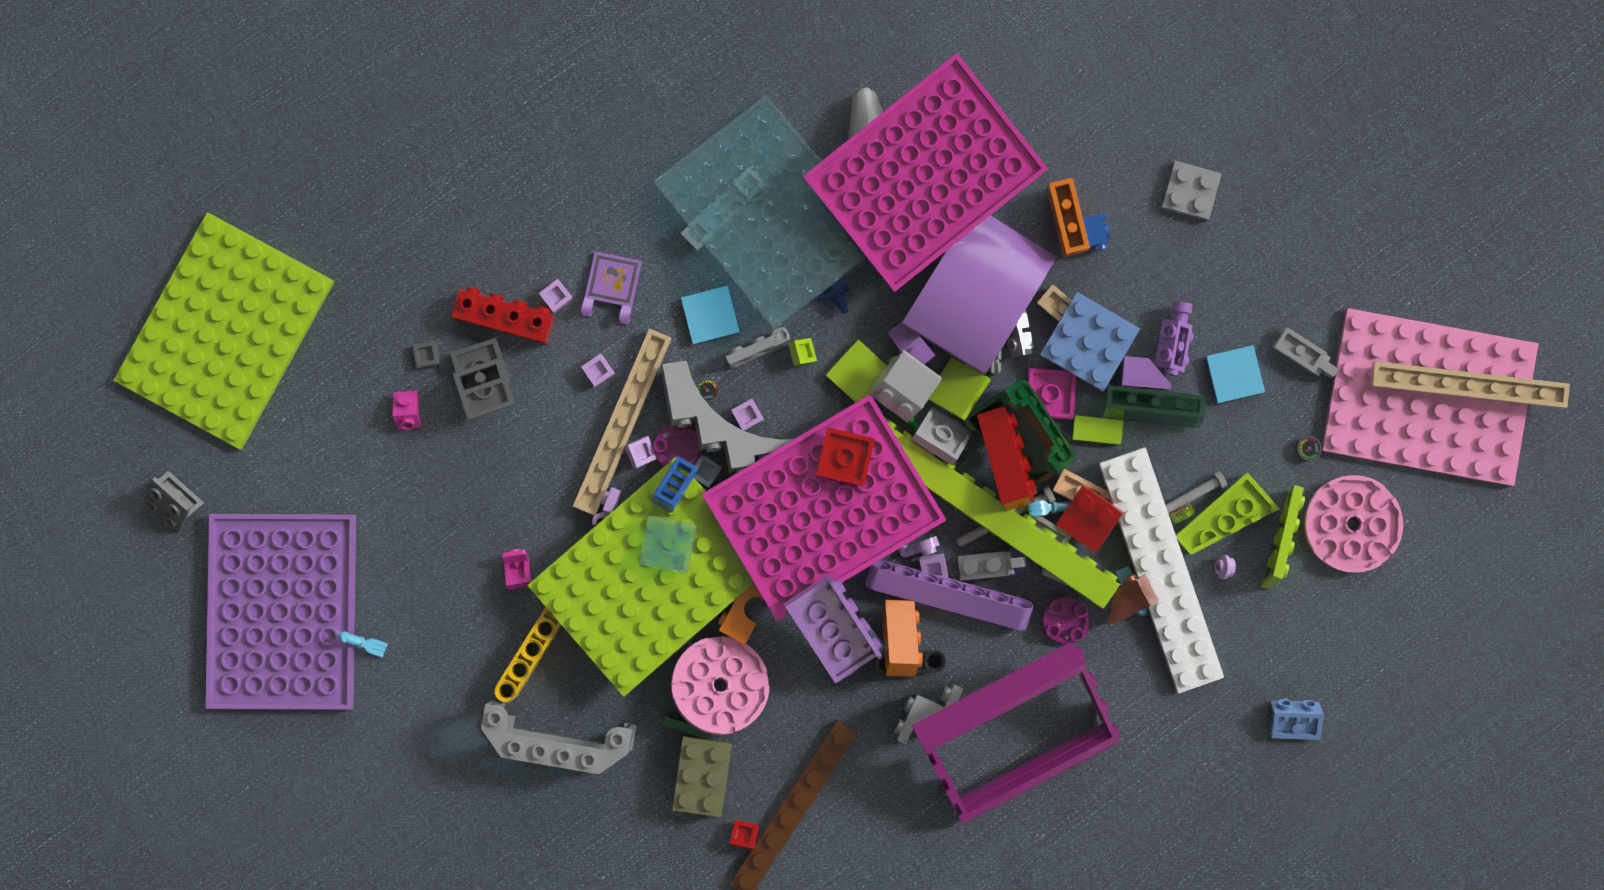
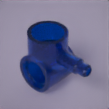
M842 268L825 275H819L813 279L811 293L815 299L828 301L834 297L842 314L849 311L843 293L850 291ZM821 282H826L830 286V290L826 294H820L817 292L816 286Z

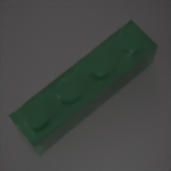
M1108 385L1104 395L1103 418L1200 428L1205 416L1206 396Z

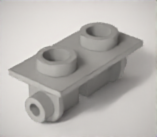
M1026 310L1008 337L1007 345L1012 358L1033 353L1032 349L1034 346L1031 332H1022L1023 328L1029 327Z

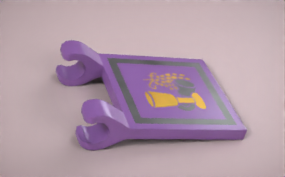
M595 252L581 308L582 315L592 316L595 300L622 306L619 321L621 324H629L642 261Z

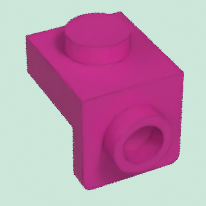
M417 390L393 393V419L399 430H411L421 427L419 393Z
M512 549L502 553L507 589L528 587L527 585L532 581L530 560L526 550Z

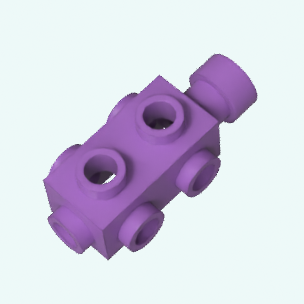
M1174 301L1172 312H1174L1173 320L1163 319L1158 349L1155 355V366L1163 369V374L1178 376V372L1184 373L1185 367L1189 364L1187 354L1189 344L1193 340V325L1188 324L1187 321L1188 316L1192 313L1193 304Z

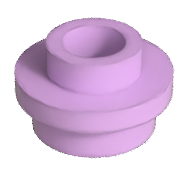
M1221 555L1215 563V572L1220 579L1233 577L1236 569L1235 560L1229 558L1228 555Z

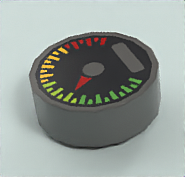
M711 378L702 379L696 386L700 395L707 403L715 401L720 394L719 385Z
M1304 437L1296 444V453L1303 460H1314L1321 453V444L1314 437Z

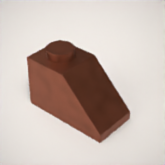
M1134 574L1122 580L1124 585L1116 590L1109 614L1108 623L1110 625L1159 601L1145 574L1138 578Z

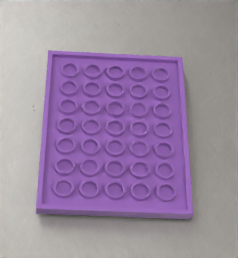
M209 514L206 709L354 708V645L342 643L338 639V635L344 631L355 635L356 515Z

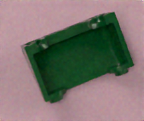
M1019 380L972 410L965 419L967 429L972 433L980 435L982 431L977 415L1003 406L1010 413L1014 412L1018 426L1014 427L1016 435L1020 434L1024 444V448L1021 449L1022 456L1027 458L1030 465V471L1027 474L1029 480L1033 479L1035 486L1057 474L1075 460L1072 448L1032 386L1025 380Z

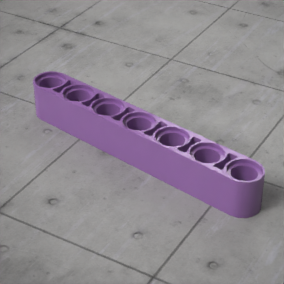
M879 560L869 567L865 585L875 591L1017 630L1026 629L1033 609V604L1023 598L950 578L939 577L928 572L925 575L921 570L884 560Z

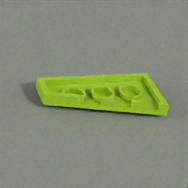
M1247 472L1176 534V538L1188 554L1192 555L1280 508Z
M1294 485L1287 492L1279 520L1283 527H1279L1275 534L1273 544L1277 548L1273 550L1271 557L1268 558L1266 567L1270 568V572L1266 579H1262L1260 586L1262 588L1270 590L1283 578L1287 577L1289 564L1286 563L1288 555L1291 556L1295 545L1292 537L1293 533L1297 532L1300 524V519H1297L1298 511L1302 510L1305 502V497L1302 496L1303 487Z

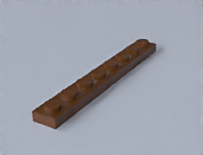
M836 721L755 844L754 850H751L730 882L731 886L737 890H756L857 736L855 731L840 721Z

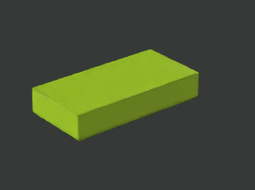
M1075 415L1072 440L1121 445L1123 420Z

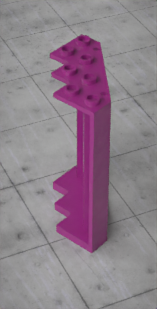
M1070 642L912 725L963 826L1119 744L1118 737L1121 734L1115 723L1112 724L1108 717V711L1110 710L1103 698L1100 699L1096 691L1098 689L1097 681L1091 672L1088 673L1085 667L1086 657L1080 646L1075 647L1073 642ZM1079 674V678L1102 724L960 797L935 749Z

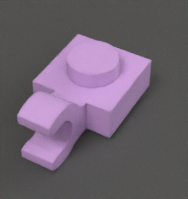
M612 487L610 492L605 491L601 504L604 505L603 512L594 516L592 520L593 525H597L600 518L605 519L617 508L623 491Z

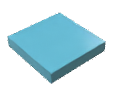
M728 286L681 298L693 345L740 333Z
M1254 345L1205 357L1217 404L1265 392Z

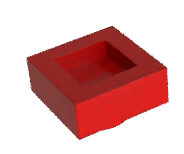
M735 820L729 844L754 850L759 825Z

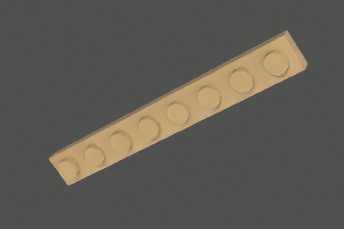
M649 328L573 507L592 515L597 514L603 495L610 485L625 450L624 446L628 443L670 345L671 337Z
M1375 361L1372 365L1370 386L1565 409L1568 407L1570 384Z

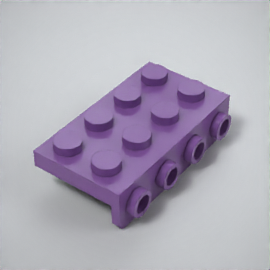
M830 574L785 602L784 606L836 684L876 656L879 660L882 659L883 656L880 650L883 647L876 636L871 639L867 633L871 628L863 617L858 619L855 614L858 608L851 598L846 600L842 594L846 589L840 580L836 579L834 581Z

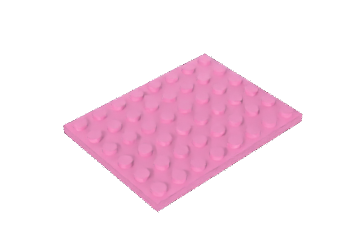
M1347 308L1345 309L1335 366L1339 370L1333 377L1321 451L1514 486L1528 404L1371 387L1372 365L1376 361L1533 379L1538 343Z

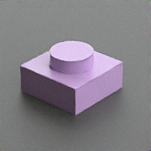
M559 279L539 293L554 313L574 299Z
M602 354L581 366L594 387L615 375V372Z
M753 399L731 410L743 431L764 420Z
M649 436L642 437L624 446L633 468H638L657 459Z
M944 553L920 557L921 570L925 575L928 572L948 579Z

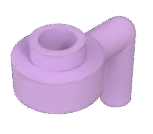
M937 536L910 546L906 544L898 550L902 557H908L922 552L923 556L937 552L935 547L939 546Z

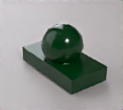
M680 713L679 718L667 714L664 716L662 724L665 727L706 740L710 738V733L693 727Z

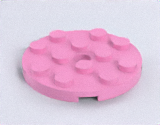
M1342 476L1325 483L1313 494L1304 515V532L1311 550L1326 565L1343 572H1365L1382 565L1396 551L1403 533V516L1396 498L1380 482L1365 476ZM1351 517H1355L1359 521V527L1355 531L1350 530L1346 524Z
M725 636L702 639L690 646L682 654L674 668L671 691L675 706L690 725L703 732L716 735L738 732L749 726L765 707L769 694L767 670L760 656L747 644L744 645L731 637ZM717 679L724 680L727 684L726 690L723 692L716 691L714 681Z

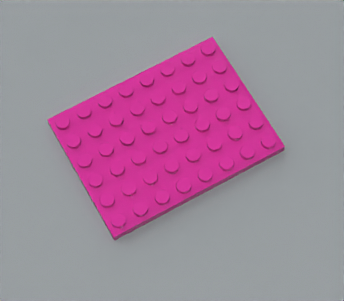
M956 53L806 173L803 178L895 292L1048 170V168L963 59Z
M871 394L702 494L777 621L790 614L784 606L785 602L826 575L830 574L834 581L839 579L843 583L946 521V518ZM827 427L875 438L864 487L816 476Z

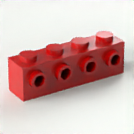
M467 287L466 291L459 289L452 318L548 345L555 316L550 314V309L537 306L536 310L527 307L528 303L519 300H513V303L503 301V296L490 293L489 297L480 295L481 290Z
M1003 406L977 415L1002 506L1009 511L1034 503L1035 498L1033 494H1036L1037 490L1033 479L1029 480L1027 474L1030 471V465L1027 458L1022 456L1021 449L1024 448V444L1020 434L1016 435L1014 427L1018 426L1014 412L1010 413Z

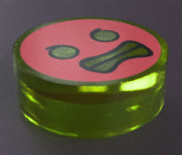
M1188 503L1169 515L1173 522L1178 523L1193 515L1195 510L1192 504Z

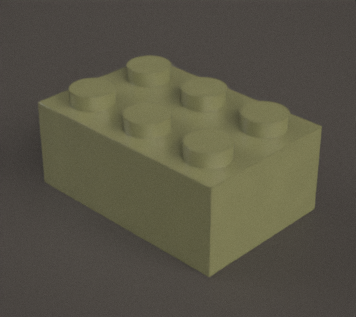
M686 734L683 736L672 810L716 817L722 816L733 741L713 738L706 740Z

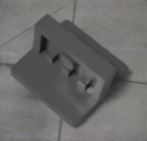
M169 471L159 479L154 476L150 480L143 500L150 511L156 512L169 528H173L177 532H180L185 522L204 505L200 498Z

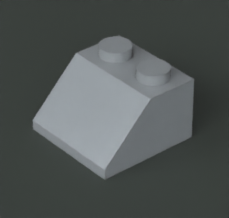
M903 349L875 377L870 394L904 421L909 422L923 408L942 377Z

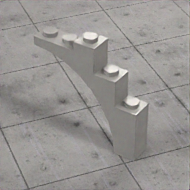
M687 361L662 365L661 375L671 426L677 425L678 428H685L695 423L700 450L706 449L707 452H715L724 447L729 474H737L755 463L756 460L764 458L794 440L760 437L735 427L712 410L700 395L692 380Z

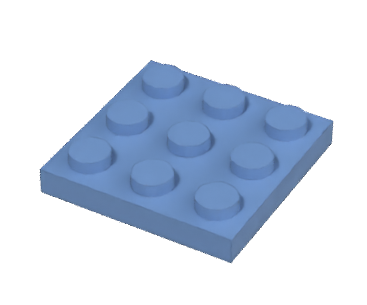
M1077 292L1040 353V356L1103 392L1140 328Z

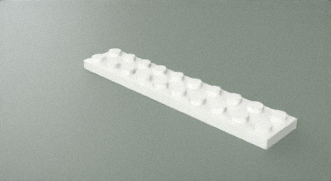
M1146 447L1098 463L1112 504L1124 512L1118 523L1137 578L1145 574L1159 600L1148 607L1176 692L1182 693L1224 678Z

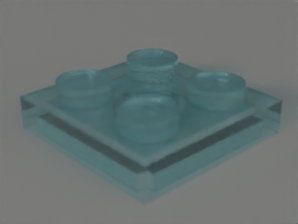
M648 516L639 565L688 574L697 525Z

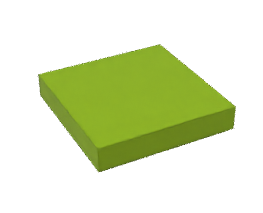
M857 340L826 376L856 403L870 394L875 377L887 365L861 341Z
M951 357L940 374V377H942L940 383L928 400L965 421L991 379Z

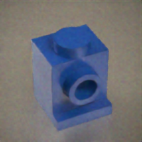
M1106 213L1083 218L1090 249H1093V252L1107 249L1106 244L1108 243L1107 239L1110 238L1108 225L1103 224V221L1107 218Z

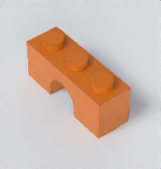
M755 583L731 603L733 606L730 612L724 611L718 622L721 625L719 631L744 645L757 624L746 616L745 604L753 597L764 599Z

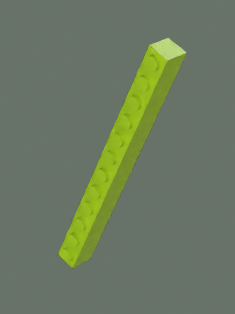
M885 418L928 490L1099 608L1104 609L1120 586L1116 582L1117 576L1108 570H1105L1103 573L1097 569V563L1085 555L1084 558H1081L1075 554L1077 549L1069 543L1064 542L1062 545L1056 541L1057 535L1047 528H1044L1043 531L1035 526L1036 521L1030 516L1024 514L1022 517L1014 512L1016 509L1007 511L1002 506V503L994 498L996 493L986 486L983 489L979 488L974 484L976 480L965 472L963 475L959 474L954 470L956 468L955 465H951L944 460L940 461L934 457L935 454L915 444L912 440V435L906 431L901 434L894 429L896 425Z

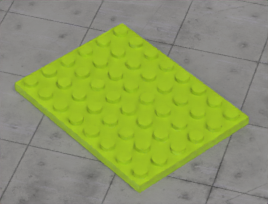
M207 212L113 381L242 450L335 281Z
M676 457L527 585L624 697L754 583L702 496L706 491L695 478H693L673 513L652 502V495L676 460ZM677 467L676 470L688 477L689 473ZM674 476L671 478L680 484L684 483ZM667 484L666 487L675 493L678 492V490ZM663 493L661 494V495L665 496L666 498H668V499H670V500H673L672 498L666 496L665 494H663Z

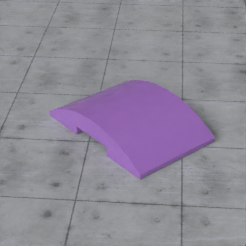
M990 215L946 251L902 324L985 375L1034 297L1057 256Z

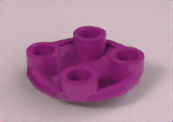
M668 425L658 433L653 443L656 458L664 467L678 456L692 465L700 457L701 450L697 433L691 427L678 428L677 425Z
M1070 596L1058 597L1052 600L1046 606L1042 616V626L1046 635L1054 642L1060 644L1081 641L1090 625V615L1087 606L1079 599Z

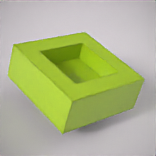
M811 338L788 343L794 366L817 361Z

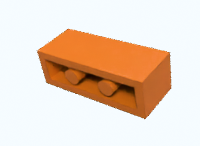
M1073 178L1049 183L1046 191L1063 258L1087 252L1090 246Z
M885 600L882 611L886 676L915 677L918 667H922L923 660L922 653L918 652V646L921 643V633L916 629V625L919 624V611H915L914 601Z

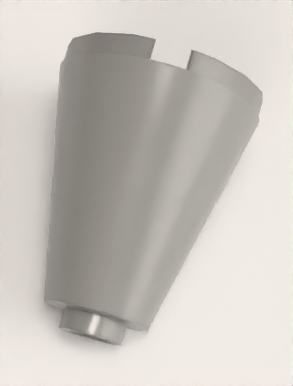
M870 88L858 89L852 96L848 140L883 112L876 92Z

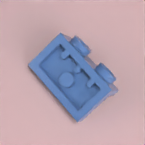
M1287 699L1271 701L1270 706L1273 712L1270 728L1271 738L1321 739L1324 713L1319 702L1312 700L1290 701Z

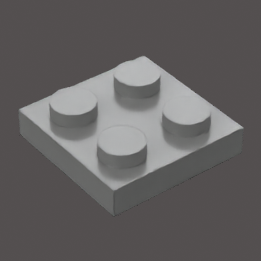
M1174 161L1161 208L1208 221L1222 173Z
M932 407L912 440L942 460L954 465L971 437L972 432Z

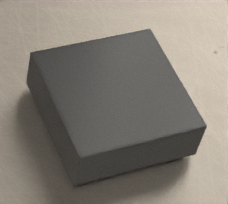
M436 340L412 345L416 369L441 365Z

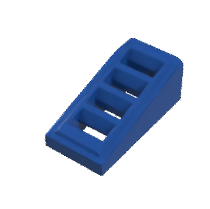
M678 456L652 495V502L673 513L699 468ZM677 467L689 473L688 477L676 470ZM674 476L684 483L680 484L671 478ZM667 484L678 490V492L675 493L666 487ZM663 493V494H665L666 496L672 498L673 500H670V499L666 498L665 496H663V495H661V494Z

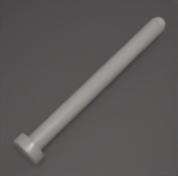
M1220 471L1214 473L1215 478L1166 504L1168 514L1219 486L1221 488L1228 486Z
M1049 486L1043 488L1044 493L1034 497L1035 501H1049L1050 503L1056 501ZM1028 506L1016 508L1014 512L1021 516L1029 512ZM979 526L962 535L956 541L959 546H964L989 533V531Z

